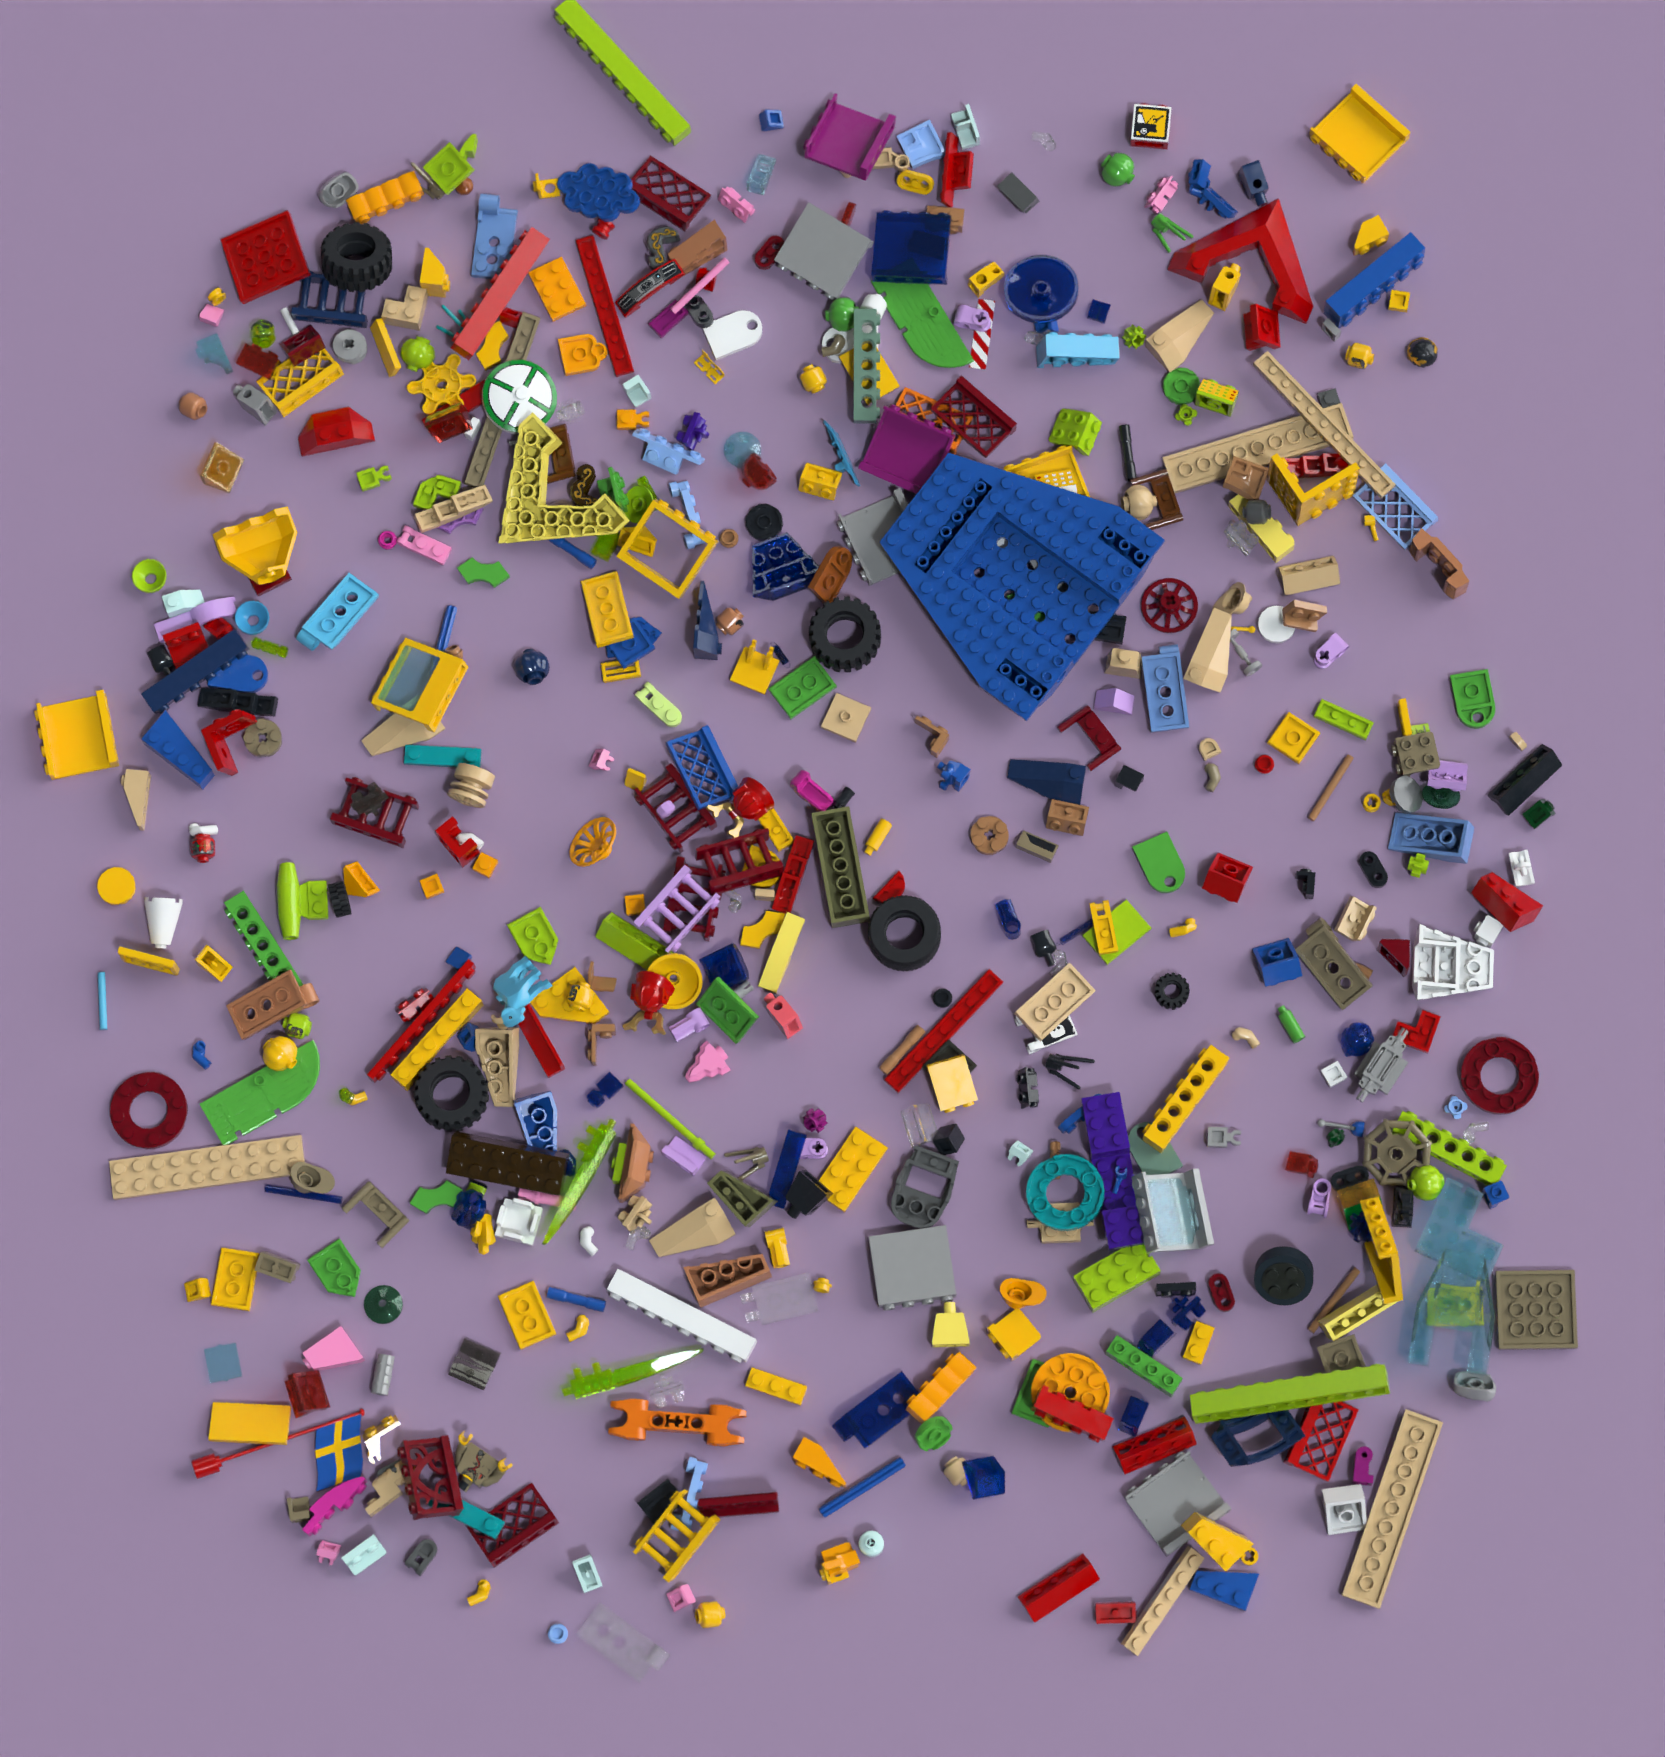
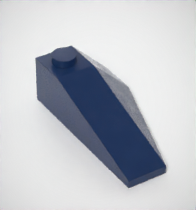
M700 581L699 610H697L696 615L697 625H695L693 644L695 659L718 660V654H722V643H719L705 582Z
M1010 759L1007 779L1051 800L1080 805L1086 766L1070 763Z

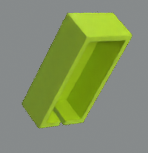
M1144 1244L1121 1248L1073 1276V1281L1092 1313L1160 1275V1268L1152 1256L1148 1257L1150 1253H1146Z

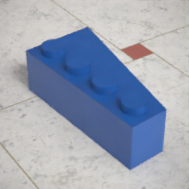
M165 710L141 740L145 746L203 790L215 775Z

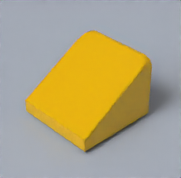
M628 768L625 786L631 789L638 788L642 792L647 782L646 775Z
M198 1278L184 1283L188 1302L211 1297L207 1278Z

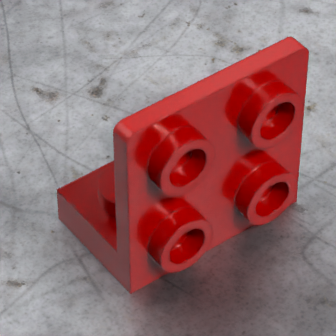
M199 622L163 635L176 669L208 648Z

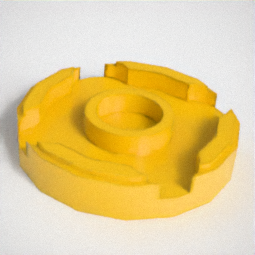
M113 867L101 874L97 889L100 897L106 903L122 905L132 899L135 894L136 884L134 877L128 870Z

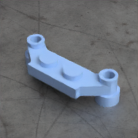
M688 481L669 483L671 497L680 496L686 519L701 523L699 513H695L693 507L696 506L694 496L689 493L690 486ZM691 532L690 534L683 535L687 550L695 548L697 545L705 544L703 540Z
M689 1457L686 1472L692 1473L693 1476L686 1501L696 1509L698 1505V1500H695L696 1493H701L704 1481H700L701 1474H706L708 1463ZM683 1510L682 1516L674 1514L678 1520L691 1530L693 1521L689 1520V1513ZM671 1524L670 1529L678 1531V1529Z

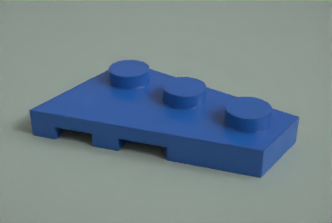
M1196 1571L1190 1590L1246 1611L1259 1574Z

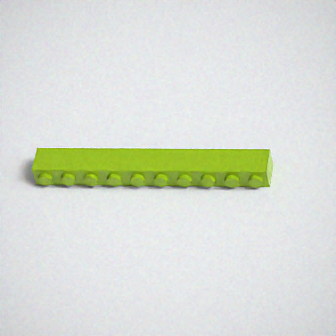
M565 0L554 9L555 20L558 24L564 25L569 36L579 41L580 48L584 52L588 51L591 54L590 58L596 65L600 64L602 66L604 74L608 78L612 77L615 86L620 91L623 89L627 99L632 104L635 103L638 106L639 112L644 117L647 116L650 119V124L654 129H659L662 132L661 135L667 143L671 142L675 146L691 133V126L576 0Z
M1372 1364L1369 1367H1353L1350 1370L1344 1371L1334 1370L1331 1373L1325 1374L1314 1373L1312 1376H1295L1292 1379H1276L1273 1382L1267 1383L1256 1382L1248 1386L1237 1385L1229 1389L1218 1388L1210 1392L1199 1391L1191 1394L1190 1400L1195 1424L1386 1395L1390 1394L1385 1364Z

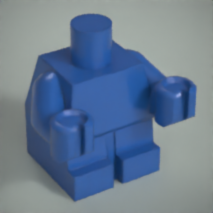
M949 761L947 765L940 762L937 768L942 771L941 777L945 779V782L942 781L939 784V788L946 790L952 784L954 789L959 792L968 781L971 769L954 761Z

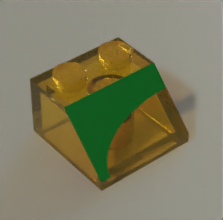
M1374 1178L1336 1192V1198L1348 1231L1367 1225L1360 1204L1361 1200L1379 1196L1381 1201Z

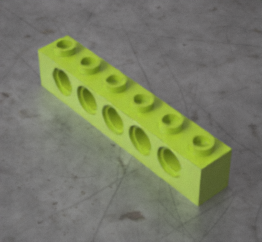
M1402 1111L1398 1121L1410 1122L1412 1120L1426 1137L1434 1135L1437 1138V1142L1431 1145L1430 1156L1487 1186L1500 1180L1507 1167L1502 1159L1486 1155L1487 1152L1485 1150L1469 1146L1470 1143L1468 1141L1452 1137V1133L1442 1129L1440 1131L1430 1121L1424 1120L1423 1122L1419 1120L1418 1116L1413 1112ZM1393 1128L1392 1133L1405 1134L1407 1129ZM1409 1133L1408 1137L1416 1145L1421 1143L1414 1134ZM1451 1144L1454 1146L1455 1151L1449 1153L1445 1150L1444 1146ZM1462 1154H1470L1472 1160L1469 1162L1464 1161ZM1485 1162L1489 1165L1490 1169L1483 1171L1480 1169L1479 1164Z

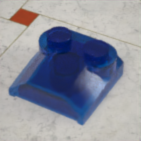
M734 943L699 959L710 985L717 977H720L730 988L737 984H742L749 979L747 966L741 952Z

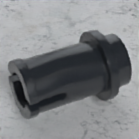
M845 786L838 798L834 799L832 806L835 809L846 807L847 803L855 795L854 791Z

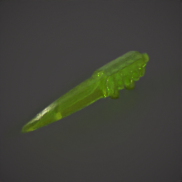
M609 1119L607 1125L601 1123L597 1129L588 1125L586 1132L593 1135L589 1146L580 1141L576 1147L585 1152L580 1160L583 1163L579 1166L543 1240V1245L550 1241L566 1221L591 1183L617 1135L613 1130L616 1121Z
M704 1348L615 1369L613 1373L611 1369L602 1371L600 1363L597 1362L592 1364L594 1374L583 1377L579 1367L573 1369L575 1379L570 1380L571 1387L562 1389L563 1395L574 1394L575 1398L579 1399L624 1386L681 1364L702 1353Z

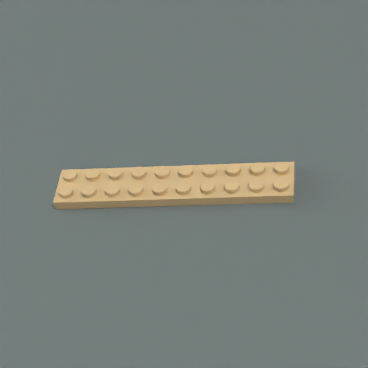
M1342 403L1323 408L1353 439L1354 436ZM1300 415L1162 457V461L1176 494L1225 479L1234 456L1261 466L1270 465L1271 456L1278 453L1280 458H1294L1330 447V445Z
M302 1135L112 1160L109 1161L112 1194L114 1200L288 1177L291 1176L292 1166L297 1162H305Z
M1407 1409L1405 1410L1342 1593L1343 1597L1380 1609L1443 1422Z

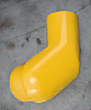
M1188 918L1185 920L1186 925L1170 928V936H1183L1194 931L1197 927L1195 919Z
M480 1580L477 1593L467 1597L470 1607L488 1598L491 1587L487 1580Z

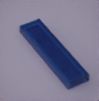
M788 1129L768 1196L778 1201L774 1206L785 1209L787 1203L786 1195L793 1183L807 1138V1134Z

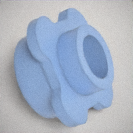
M1453 1096L1450 1099V1103L1444 1107V1111L1452 1114L1455 1119H1460L1462 1112L1468 1106L1458 1097Z

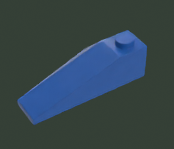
M552 1092L531 1094L514 1100L528 1146L557 1151V1107Z

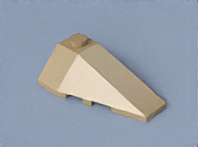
M1201 299L1146 339L1145 347L1168 372L1175 370L1184 363L1192 347H1194L1197 339L1214 315V312Z
M1214 607L1183 679L1221 692L1228 676L1232 614Z

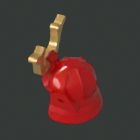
M751 777L743 778L740 785L732 792L734 795L732 804L726 802L719 806H706V809L712 812L713 818L717 817L722 809L728 811V814L736 823L734 829L727 832V835L732 838L739 836V831L744 823L743 818L757 821L774 808V800L769 791L760 782Z
M640 971L636 974V984L632 983L630 999L634 1000V1004L643 1011L638 1012L630 1022L623 1024L622 1027L624 1030L632 1029L635 1032L641 1020H656L655 1026L651 1029L653 1034L660 1033L665 1035L666 1032L663 1029L664 1019L657 1010L667 1005L675 988L668 979L660 974L651 971Z

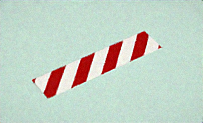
M979 299L977 309L988 312L991 326L985 332L974 330L971 350L974 362L969 364V368L986 370L995 301Z

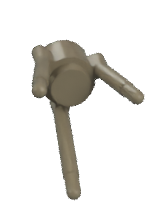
M411 162V166L430 184V191L421 186L423 192L432 199H435V197L438 200L441 199L446 193L415 163Z
M764 1147L724 1154L725 1157L750 1154L749 1156L736 1159L734 1163L752 1160L753 1165L757 1164L738 1179L743 1180L758 1169L765 1167L764 1163L768 1162L769 1159Z

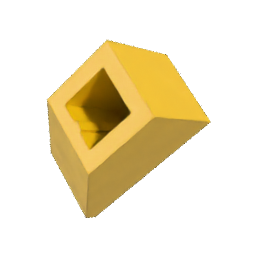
M1379 215L1362 222L1353 249L1354 256L1366 254L1370 251V248L1380 247L1387 242L1389 232Z

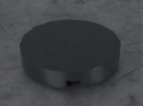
M758 504L753 507L745 520L748 533L759 541H770L776 538L783 527L780 511L769 504Z

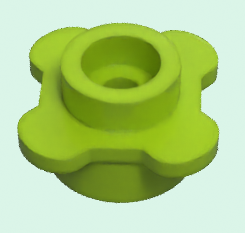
M1183 404L1180 407L1179 413L1175 414V419L1189 426L1192 424V419L1197 416V411Z

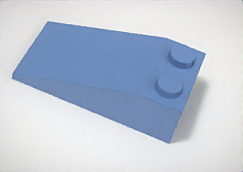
M1395 813L1388 849L1412 855L1420 853L1426 855L1425 857L1467 864L1475 827L1469 820Z

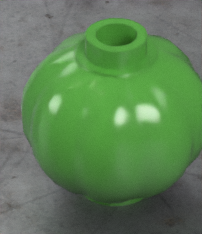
M1115 153L1113 156L1109 154L1101 165L1104 168L1102 177L1111 186L1117 187L1125 183L1130 184L1135 177L1133 174L1134 162L1124 153Z
M838 298L831 303L829 310L825 311L826 321H830L832 327L837 331H850L854 328V309H860V307L855 306V302L850 298Z

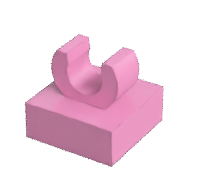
M596 749L589 767L594 770L602 769L608 771L610 768L605 765L606 760L613 762L614 759L608 756L609 751Z
M322 1540L316 1554L320 1556L319 1563H322L325 1557L330 1559L329 1565L332 1566L340 1553L341 1545Z

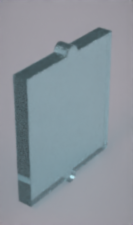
M236 1343L219 1344L218 1347L204 1349L210 1383L223 1380L227 1382L229 1379L242 1377Z

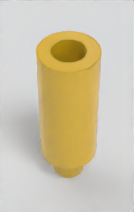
M882 818L879 820L865 843L867 846L864 851L865 854L871 856L873 851L877 852L892 827L891 823Z

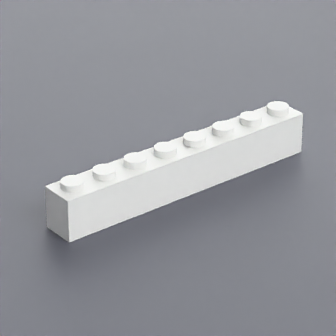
M617 1269L607 1288L608 1293H610L609 1297L612 1299L626 1301L628 1307L634 1310L639 1308L645 1311L644 1315L652 1319L655 1317L661 1319V1323L669 1328L672 1325L679 1328V1333L687 1337L692 1335L696 1337L697 1342L705 1346L707 1343L714 1346L713 1350L720 1354H724V1352L730 1354V1358L738 1363H741V1361L747 1362L757 1343L755 1338Z

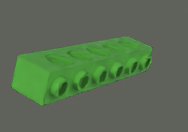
M244 890L224 902L227 907L224 910L229 919L234 918L237 924L234 927L239 935H245L246 940L244 942L250 951L253 949L257 954L254 958L258 965H264L267 971L264 974L267 979L271 981L288 970H292L299 987L304 985ZM241 912H248V916L245 919H239ZM253 927L258 928V931H257L256 934H254V935H250V934H249V930H250L251 928H253ZM267 943L268 947L266 950L261 951L259 950V945ZM271 959H278V963L275 966L268 965Z

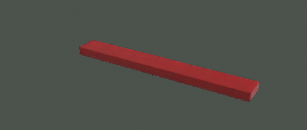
M594 235L577 239L576 244L616 377L633 373V365Z
M989 969L884 1081L899 1094L921 1071L924 1064L1003 984V981Z

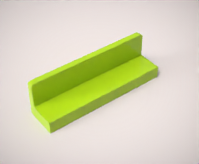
M612 912L602 921L596 934L597 939L646 970L656 958L669 954L665 951L667 947Z

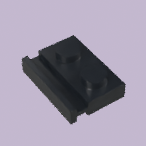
M1089 611L1090 614H1096V613H1097V612H1094V611ZM1113 615L1095 638V641L1122 645L1127 616Z
M1196 1282L1156 1284V1297L1169 1298L1180 1295L1181 1297H1189L1196 1293Z
M666 1479L637 1504L650 1521L655 1524L671 1504L670 1498L678 1490L669 1479Z

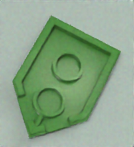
M340 1238L307 1259L328 1292L355 1297L361 1270Z

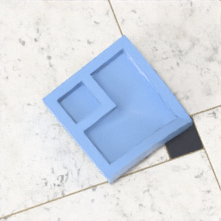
M930 120L897 135V139L905 155L908 156L913 169L945 156V149Z

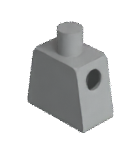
M247 384L244 388L238 385L233 390V394L236 396L241 407L265 426L277 413L269 397L250 384Z

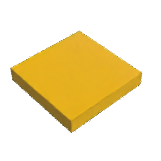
M1288 712L1267 744L1297 764H1300L1319 737L1320 732Z

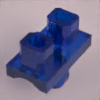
M1363 1211L1359 1215L1353 1213L1350 1216L1353 1222L1349 1230L1354 1237L1353 1240L1357 1243L1361 1240L1369 1242L1372 1237Z
M1198 1296L1187 1306H1185L1189 1301L1187 1297H1184L1182 1300L1176 1297L1173 1299L1176 1305L1171 1310L1174 1313L1181 1310L1172 1319L1171 1323L1175 1327L1178 1325L1181 1329L1187 1331L1193 1325L1187 1317L1190 1312L1198 1319L1206 1313Z

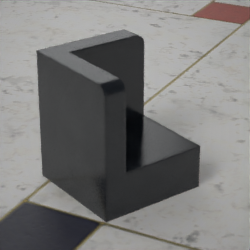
M1123 765L1115 781V786L1120 789L1124 786L1136 792L1140 783L1144 780V774Z
M956 1123L940 1127L933 1139V1143L941 1155H948L958 1152L965 1137Z

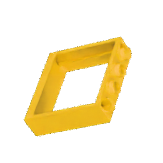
M654 499L616 557L680 599L719 541L715 539L716 536L710 531L704 532L701 530L700 525L694 520L688 521L685 519V514L681 511L670 509L668 507L669 503L666 501ZM655 509L707 543V546L680 587L628 552Z

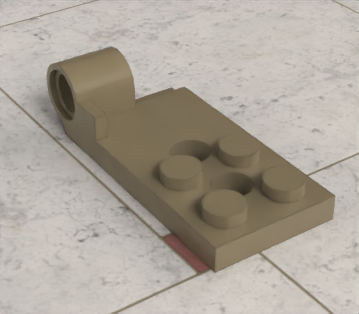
M1320 917L1306 929L1309 938L1299 945L1295 951L1338 1006L1344 1010L1373 987V985L1340 945L1339 939L1323 918ZM1334 962L1338 965L1339 970L1337 973H1332L1329 970L1330 963ZM1343 978L1350 980L1351 985L1349 988L1342 987L1341 980Z

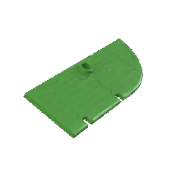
M913 258L871 281L879 295L884 292L887 296L883 297V299L887 303L888 312L899 330L907 328L908 331L902 335L911 350L919 358L931 365L943 368H956L974 362Z
M314 1040L297 1049V1063L292 1069L287 1068L284 1071H274L266 1066L200 1103L222 1145H228L238 1139L235 1134L237 1131L240 1130L244 1136L276 1118L274 1110L279 1108L283 1114L299 1105L308 1097L317 1082L320 1071V1057Z

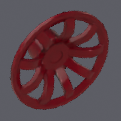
M1165 578L1154 582L1147 588L1142 597L1141 609L1143 617L1152 628L1163 633H1176L1186 629L1194 621L1198 611V601L1195 592L1188 584L1179 579ZM1167 583L1178 584L1174 592L1168 591ZM1162 584L1164 594L1159 595L1153 589ZM1182 586L1190 593V595L1185 597L1178 596ZM1148 595L1159 600L1155 604H1146ZM1193 599V609H1188L1181 605V603ZM1159 608V612L1150 619L1147 610ZM1179 610L1191 614L1186 623L1180 617ZM1163 614H1166L1165 628L1155 624ZM1174 614L1180 625L1179 627L1170 628L1171 615Z

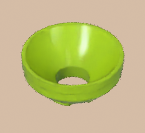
M143 560L133 569V583L144 593H155L163 588L166 583V570L157 560ZM150 574L156 576V581L153 584L146 583V577Z

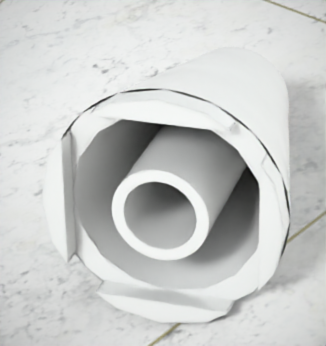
M144 897L151 944H155V948H166L167 945H171L183 899H179L178 903H175V899L153 897L152 901H148L149 897Z

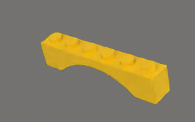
M467 988L391 1073L392 1079L408 1091L415 1083V1080H418L420 1070L424 1071L425 1065L431 1062L447 1041L484 1006L482 1000Z

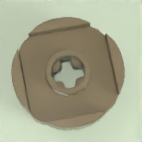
M263 718L258 719L257 723L247 727L243 736L247 750L256 757L272 756L278 752L282 745V734L279 727L274 722ZM266 734L267 741L260 743L259 736Z

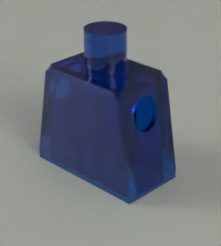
M1160 1319L1141 1337L1137 1347L1153 1358L1176 1333Z
M1131 1395L1120 1420L1118 1430L1136 1437L1150 1403Z

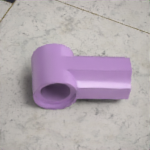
M697 1008L688 1013L686 1018L670 1026L669 1029L675 1040L679 1042L694 1032L699 1033L710 1026V1023L702 1009Z

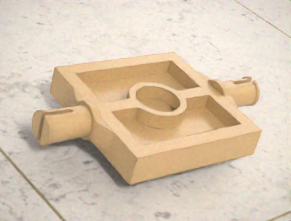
M1052 1203L1051 1206L1059 1211H1070L1077 1208L1079 1203ZM1027 1220V1229L1039 1228L1042 1244L1081 1242L1082 1228L1073 1231H1057L1044 1226L1038 1220ZM1094 1220L1086 1226H1094Z

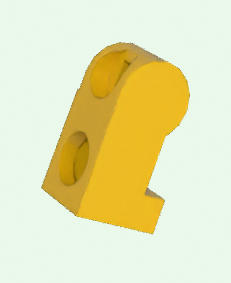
M992 262L969 278L968 287L979 298L984 294V291L1000 281L1005 273L996 262Z

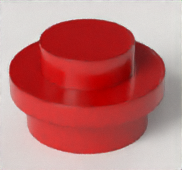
M1261 755L1255 761V768L1261 774H1268L1274 768V761L1268 755Z

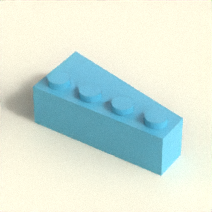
M1055 332L1047 333L1036 346L1037 368H1044V364H1053V367H1061V365L1071 363L1072 367L1084 365L1086 362H1089L1090 366L1115 365L1119 360L1118 337H1112L1110 334L1102 336L1084 334L1083 336H1078L1075 333H1067L1065 335H1058Z

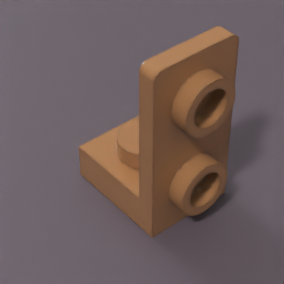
M916 716L915 723L938 737V739L935 737L929 746L931 748V755L938 758L949 741L948 731L941 726L936 727L932 725L931 720L924 716Z
M592 1024V1030H588V1041H592V1049H588V1060H592L593 1066H597V1036L608 1039L616 1035L615 1024Z

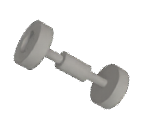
M1233 629L1231 630L1230 642L1235 646L1234 650L1240 658L1248 664V667L1243 671L1248 677L1257 672L1262 667V664L1259 660L1253 663L1250 662L1245 650L1234 640L1239 635V632Z

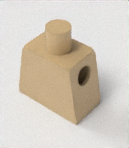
M1112 648L1107 655L1104 674L1140 679L1142 671L1140 652Z

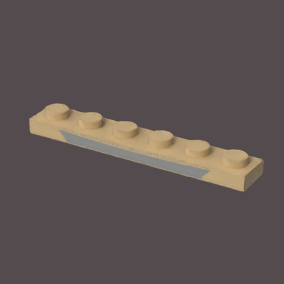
M1186 1547L1121 1642L1134 1655L1138 1656L1205 1559L1192 1547Z

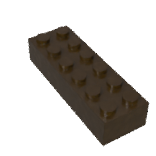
M456 1131L451 1137L446 1174L560 1196L564 1187L569 1153Z

